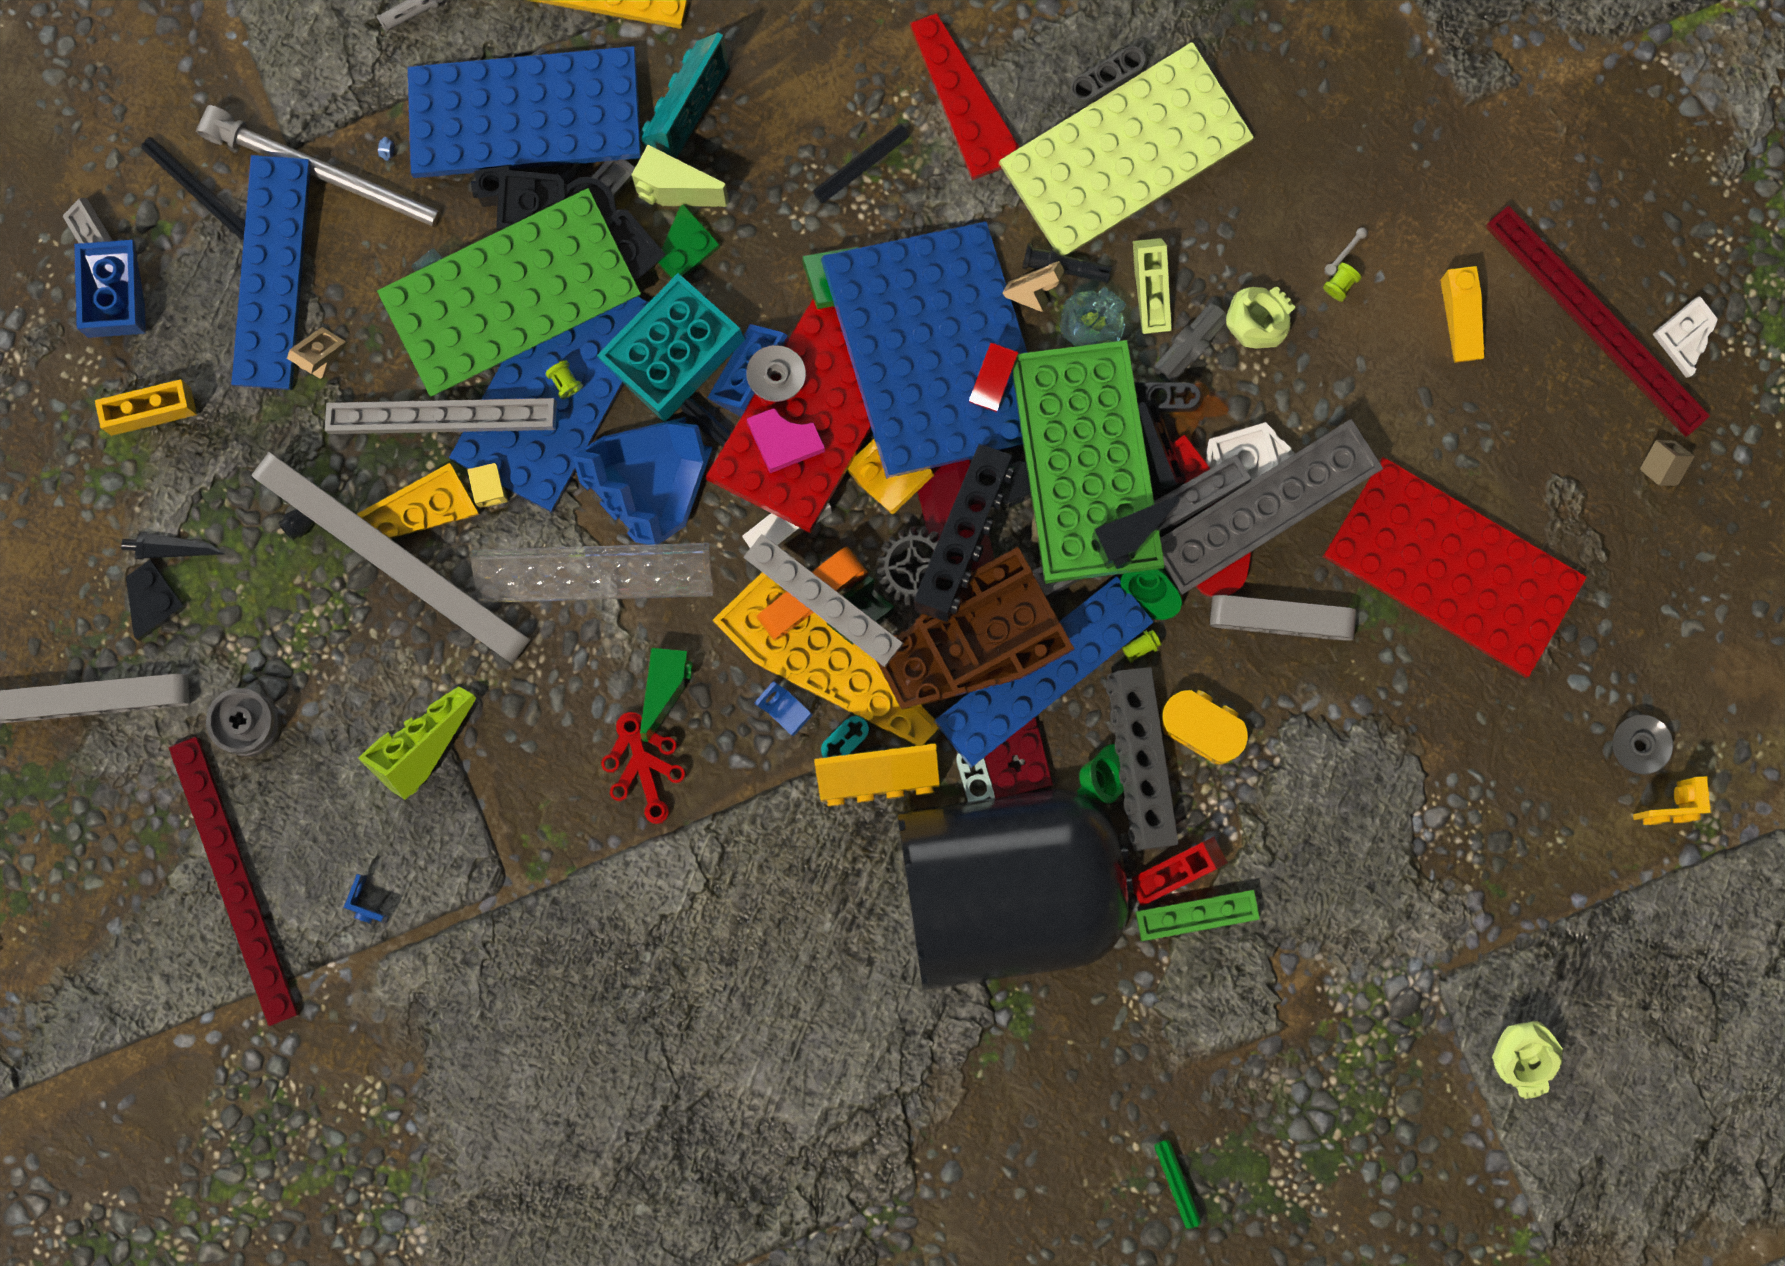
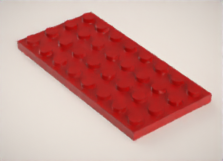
M814 298L785 347L796 352L804 363L806 376L803 387L794 397L780 402L768 401L755 394L706 475L707 481L809 533L813 530L871 430L835 306L817 309ZM773 374L770 377L773 381L781 379L778 374ZM775 408L780 417L790 423L800 425L814 423L825 447V452L769 473L747 424V418Z
M1382 457L1379 463L1383 469L1368 479L1322 557L1523 677H1529L1587 577L1385 457Z

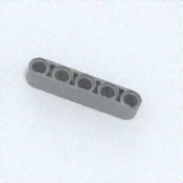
M1214 595L1212 596L1210 626L1221 629L1350 641L1354 640L1356 610L1347 607Z

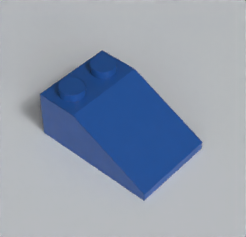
M121 240L74 244L77 329L87 338L146 334L145 303L135 241Z

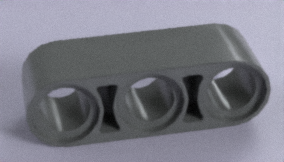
M1135 46L1127 47L1075 78L1069 95L1071 105L1076 109L1082 110L1141 74L1146 58L1144 52ZM1133 60L1138 66L1130 68L1125 64V61ZM1109 74L1114 78V81L1105 82L1100 76ZM1078 89H1086L1090 95L1082 97L1076 91Z

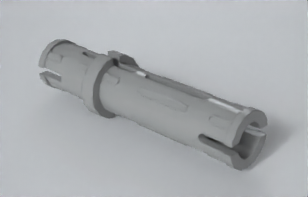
M406 0L386 12L378 14L377 18L384 31L387 32L389 29L431 7H434V9L439 7V3L444 0Z

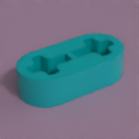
M852 716L846 719L823 742L821 747L822 757H828L829 749L827 746L829 744L836 746L841 740L845 744L840 748V753L842 755H850L867 738L869 733L867 722L859 716ZM861 723L863 725L861 728L862 736L858 737L855 734L847 740L845 737L850 732L849 724L858 725Z

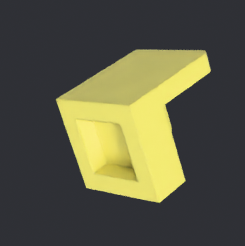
M495 463L467 469L474 501L480 509L508 502L506 490L502 487L498 466Z

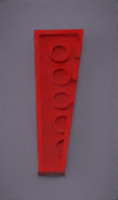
M936 13L910 23V29L971 180L1002 170L999 161L1020 147Z

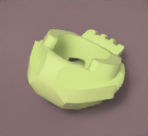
M1249 287L1234 295L1227 312L1226 325L1235 338L1245 347H1277L1285 340L1289 333L1291 325L1289 313L1295 309V306L1292 304L1291 299L1286 296L1285 292H1281L1279 287H1274L1270 291L1261 287Z
M1532 1021L1508 1026L1500 1036L1492 1058L1498 1075L1507 1084H1512L1513 1087H1516L1521 1098L1529 1099L1540 1097L1549 1092L1548 1081L1552 1080L1560 1069L1563 1048L1544 1024L1539 1021Z

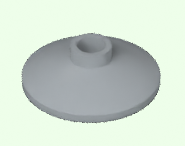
M773 345L758 350L751 357L747 365L746 376L750 388L756 395L768 401L780 402L794 397L801 390L805 382L806 370L802 359L796 352L784 346ZM773 374H778L781 379L773 381L770 377Z

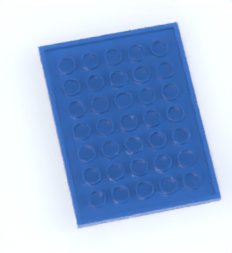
M987 222L828 254L822 257L823 269L886 479L973 459L978 444L1002 452L1024 447L1012 373L997 412L969 403L990 343L1018 352V354L1027 353L1011 299L1006 298L1003 294L1006 283Z

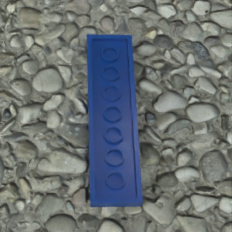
M251 155L231 383L233 386L292 390L294 363L288 360L287 356L289 350L296 345L311 172V161L309 159Z
M1117 576L1059 621L1073 645L1074 651L1022 679L970 692L934 720V723L970 768L1153 623V620L1131 594L1124 592L1121 588V581Z

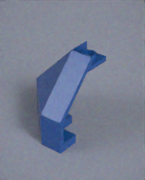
M684 417L603 436L572 455L579 482L587 491L591 488L602 499L599 504L615 521L620 518L630 529L627 534L636 543L657 546L686 526L712 447L703 445L699 426L687 424Z

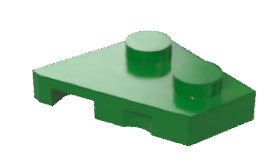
M684 205L679 207L661 249L666 256L658 262V265L671 279L677 273L685 278L720 248L717 241Z

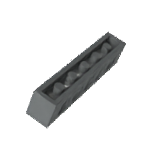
M1150 667L1119 670L1108 674L1106 692L1110 696L1112 708L1110 719L1115 728V751L1119 755L1121 768L1119 779L1124 788V810L1128 815L1130 827L1128 838L1132 844L1133 851L1179 845L1152 669ZM1128 695L1133 699V707L1128 702ZM1133 724L1137 727V730H1138V735H1137V736H1136V735L1134 734V732H1133V729H1132ZM1137 754L1142 758V765L1137 761ZM1142 783L1146 786V795L1142 792ZM1146 813L1151 817V824H1148L1146 820Z

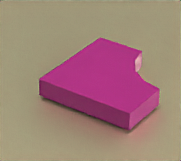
M775 408L747 418V424L769 473L825 452V447L814 423L803 425L790 423L780 417Z

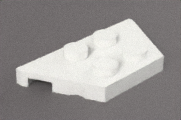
M1264 422L1209 439L1205 462L1211 469L1237 455L1251 477V481H1253L1295 453Z

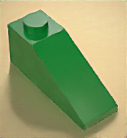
M651 648L640 729L642 741L648 742L684 691L686 679L692 678L693 661H689L687 651Z

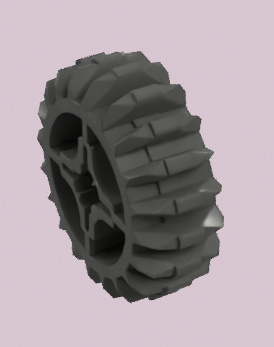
M910 527L909 536L903 530L898 531L900 540L895 539L893 536L889 537V541L893 545L891 548L883 545L881 549L887 555L886 557L879 556L877 561L885 564L884 567L877 568L878 574L886 575L879 581L883 586L889 585L885 592L888 595L895 593L894 600L901 602L904 599L907 606L913 604L931 560L930 558L924 559L923 553L919 549V544L929 545L935 550L938 543L939 534L933 531L928 536V529L925 527L920 529L919 534L915 527ZM907 548L906 559L897 562L899 555ZM948 560L950 563L956 564V560ZM916 561L925 564L917 568V573L909 569L916 566ZM896 574L909 575L914 590L903 588L898 582ZM942 582L937 586V588L940 589L942 585L947 588H950L952 584L948 582Z

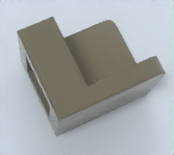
M1656 440L1640 470L1659 486H1677L1695 456L1675 440Z

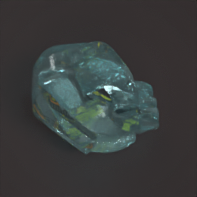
M1106 287L1101 288L1098 293L1095 291L1076 293L1066 299L1063 304L1060 320L1061 334L1075 347L1120 341L1125 328L1123 314L1120 312L1124 309L1126 303Z

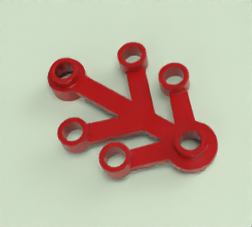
M628 712L621 715L617 720L616 731L619 737L610 754L606 755L601 761L603 770L608 773H615L620 768L619 759L628 744H630L633 755L618 783L610 788V796L615 801H624L628 797V789L638 772L648 803L644 811L645 817L653 824H662L669 817V808L663 801L659 800L650 768L667 776L675 784L681 783L685 779L686 774L681 766H672L644 751L640 735L642 717L637 713ZM630 721L636 724V729L633 732H627L625 729L626 724ZM654 733L648 743L657 746L664 755H672L677 749V744L671 737H662ZM671 741L673 743L672 750L664 751L662 749L663 743ZM611 758L615 759L616 766L613 769H607L606 761ZM674 769H679L682 772L678 780L671 778V772ZM617 787H623L625 791L624 795L620 798L614 795V790ZM655 806H659L662 810L659 817L651 815V809Z

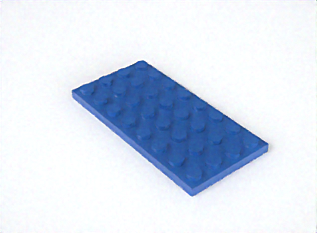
M634 46L407 67L410 162L413 178L474 173L476 170L508 165L513 170L641 158L637 64Z
M636 297L501 363L481 400L554 398L557 401L556 430L463 432L449 459L467 469L495 463L498 466L503 488L553 513L576 472L572 455L592 443L624 385L597 355L649 302ZM567 360L570 364L569 369L577 381H581L582 388L569 398L561 399L559 397L560 391L553 380L548 379L545 373L553 365Z

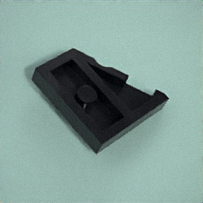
M148 560L126 576L133 634L136 640L141 641L186 608L152 560Z

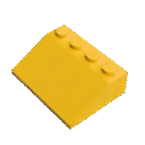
M936 743L814 759L821 802H827L828 807L844 805L845 799L857 798V803L875 801L874 795L886 794L887 799L904 797L905 791L916 790V795L934 793L933 788L939 787Z

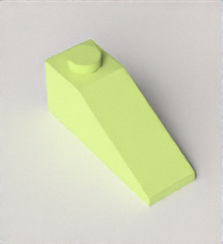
M1162 238L1133 241L1134 269L1142 333L1172 331L1167 245Z

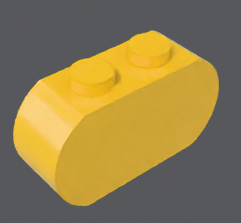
M1192 690L1176 693L1165 703L1161 710L1160 725L1165 735L1216 765L1228 763L1243 752L1247 744L1248 733L1245 723L1237 718L1238 712L1225 705L1220 708L1212 703L1213 698L1200 690L1196 693Z

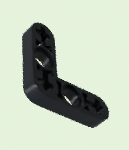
M1134 382L1136 395H1138V409L1140 403L1152 400L1154 393L1158 390H1165L1168 395L1164 403L1157 404L1160 412H1193L1199 409L1203 402V394L1192 383ZM1173 390H1176L1177 396H1187L1188 391H1191L1196 396L1195 399H1190L1189 404L1184 399L1175 398L1176 404L1173 405Z

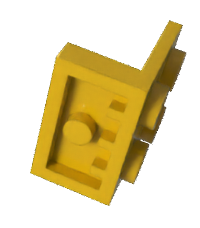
M875 439L855 456L848 468L849 473L857 484L891 514H894L934 476L931 469H926L886 479Z
M1707 776L1693 777L1677 782V787L1674 789V800L1679 805V809L1644 811L1633 814V819L1643 820V825L1671 822V818H1673V823H1688L1701 820L1702 814L1711 813Z

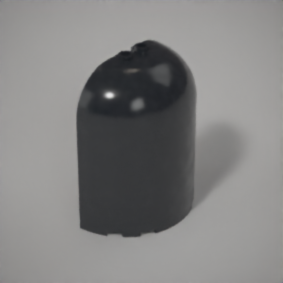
M1051 789L897 812L922 990L1083 967L1107 955L1121 938L1128 917V894L1134 893L1131 875L1126 876L1125 864L1129 863L1127 846H1121L1116 828L1106 811L1089 797L1072 790Z

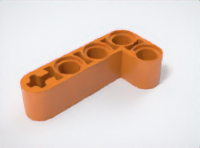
M849 547L842 548L812 571L813 574L838 593L845 588H851L856 582L861 581L869 574L868 570ZM785 592L761 611L756 618L771 638L776 641L814 612L790 593Z

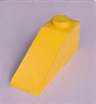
M1477 266L1447 270L1440 281L1454 363L1484 359L1482 296Z

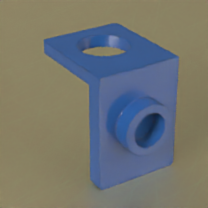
M775 681L754 702L759 708L769 713L792 736H795L813 715L788 690ZM773 692H776L773 699L766 703L767 698Z
M357 874L343 908L356 912L354 918L370 924L373 919L387 923L388 916L356 905L367 879V876Z

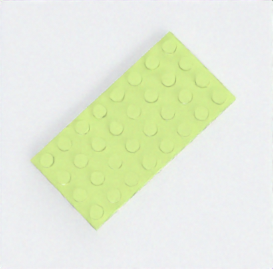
M1193 42L1004 157L999 161V164L1053 249L1059 251V255L1067 256L1248 144L1254 137Z

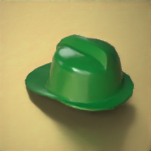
M1165 568L1123 573L1120 579L1121 588L1125 593L1131 594L1149 617L1157 620H1166L1173 618L1179 613L1182 606V597L1178 589L1170 581Z
M1109 744L1104 747L1093 760L1082 766L1079 774L1081 786L1077 790L1078 793L1086 794L1092 800H1102L1104 803L1111 804L1124 791L1119 779L1121 768L1119 755L1115 751V744Z

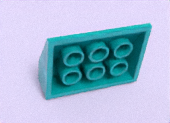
M715 33L698 40L693 49L689 48L686 51L682 60L684 65L679 73L675 72L672 75L668 84V88H670L665 97L661 96L654 109L656 113L651 122L647 121L641 130L640 136L642 137L645 149L649 145L675 159L678 158L729 68L724 36L720 33Z
M677 273L612 339L597 357L652 412L665 422L745 341L741 329Z

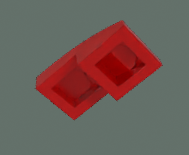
M990 343L969 403L994 412L998 411L1007 388L1008 380L1016 363L1018 352Z

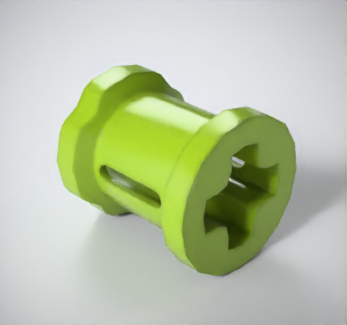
M1340 263L1338 272L1330 282L1324 284L1323 288L1334 299L1343 302L1348 290L1354 283H1358L1361 280V276L1350 265Z
M567 360L553 365L545 373L547 378L552 379L560 391L559 397L561 399L569 398L582 388L581 381H577L569 369L570 364Z

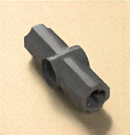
M1210 303L1191 325L1188 324L1172 342V347L1153 367V370L1163 381L1174 383L1191 362L1195 363L1211 344L1210 341L1226 324L1225 312L1218 306Z

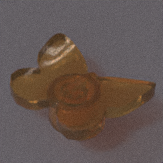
M1201 382L1195 384L1203 394V402L1199 409L1193 412H1167L1170 416L1177 418L1175 427L1179 437L1185 435L1189 439L1196 430L1199 420H1203L1204 417L1214 418L1228 413L1227 406L1217 397L1209 396V388ZM1190 391L1186 399H1181H1184V401L1187 404H1189L1190 399H1195L1196 396H1194Z

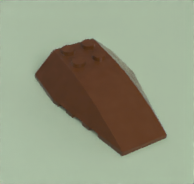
M1017 547L973 571L969 587H963L959 597L962 598L960 609L957 615H951L949 623L922 614L908 630L903 631L896 637L904 644L888 665L884 667L879 662L877 664L900 708L904 710L1022 679L1075 649L1042 592L1022 552Z

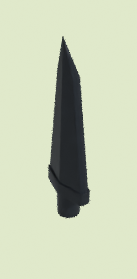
M139 531L137 539H122L121 542L122 550L135 551V559L142 560L146 558L224 555L223 552L210 543Z

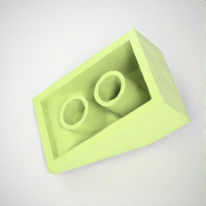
M647 145L631 174L636 191L639 194L638 197L652 205L656 202L662 206L727 207L729 203L725 183Z

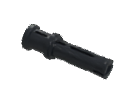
M1030 243L1027 244L1022 269H1027L1028 267L1041 269L1060 261L1064 274L1108 284L1111 265L1108 266L1059 255V251H1056V249L1048 251L1035 248Z

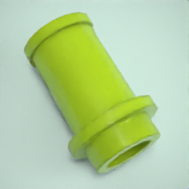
M1147 630L1143 631L1144 635L1122 647L1130 663L1152 650L1154 652L1158 651L1157 647L1161 646V642L1153 630L1149 632Z

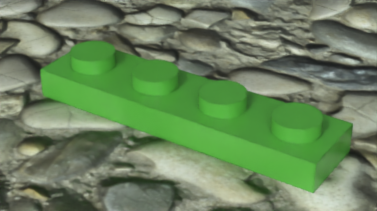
M1254 890L1135 912L1141 941L1260 920Z

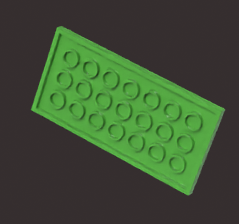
M589 188L377 290L430 397L641 295Z
M1127 340L1018 354L1012 374L1045 584L1164 568L1159 530L1135 558L1132 559L1133 562L1121 569H1116L1115 566L1106 569L1092 538L1094 529L1154 505Z

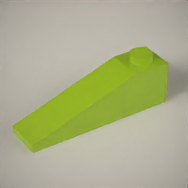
M459 686L430 704L427 708V713L420 718L413 719L411 717L403 722L406 727L391 736L388 732L380 737L358 759L389 790L406 800L427 780L475 702L476 697Z

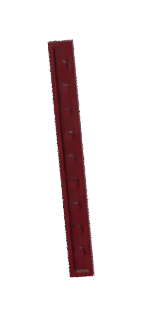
M1509 205L1485 226L1499 243L1685 437L1689 436L1710 417Z
M193 737L168 748L267 1024L268 1026H273L299 1015L298 1009L200 738Z

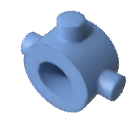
M383 137L379 142L378 155L384 158L385 161H388L393 156L394 142L388 140L387 137Z

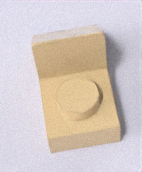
M1060 261L1008 282L1003 294L1008 299L1043 312L1048 305V299L1044 291L1050 290L1059 284L1064 269Z
M321 327L289 350L287 359L298 365L301 369L321 379L344 348L346 341Z

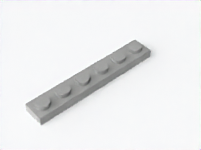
M763 534L759 536L743 557L882 666L886 667L904 644Z

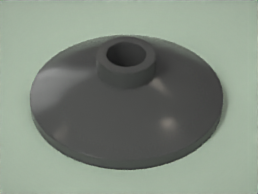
M1636 715L1627 718L1617 727L1613 736L1612 744L1616 759L1624 768L1633 773H1654L1662 769L1671 758L1673 751L1672 736L1668 728L1655 717ZM1637 740L1642 741L1644 744L1642 751L1637 750L1635 747Z

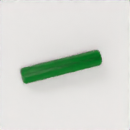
M1169 1140L1160 1141L1154 1145L1183 1223L1187 1229L1195 1228L1201 1224V1220L1171 1142Z

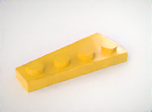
M451 463L357 513L358 516L390 539L480 515Z

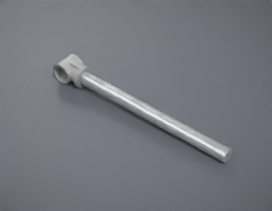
M207 106L195 130L204 139L218 145H222L225 141L231 148L237 149L242 145L265 156L309 159L311 161L310 175L432 227L439 220L440 211L247 129V124L244 121H234L235 119L231 114L216 106Z

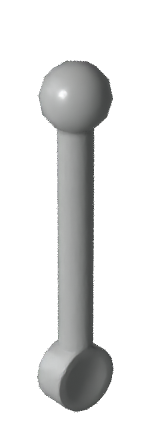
M1359 228L1354 239L1332 264L1326 265L1324 272L1327 276H1333L1336 273V267L1359 240L1367 237L1368 232L1365 228Z

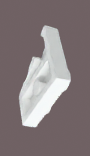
M1697 297L1656 330L1653 336L1686 378L1691 377L1696 371L1694 367L1699 355L1704 352L1708 343V336L1713 332L1718 319L1703 299Z

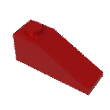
M1213 836L1132 877L1133 890L1142 907L1222 867L1228 862Z

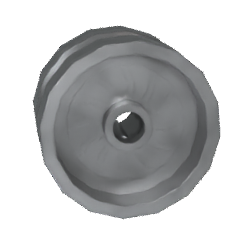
M234 688L221 693L213 700L207 711L206 728L209 737L219 748L238 756L254 757L265 753L276 743L281 733L282 720L278 708L269 698L249 689ZM247 719L246 724L242 725L243 720Z

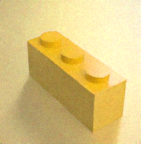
M181 379L95 400L100 428L111 436L197 415L191 387Z

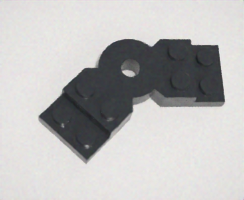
M500 170L496 229H505L589 188L635 282L666 256L628 210H616V202L611 190L600 180L591 177H580L566 184L558 174Z

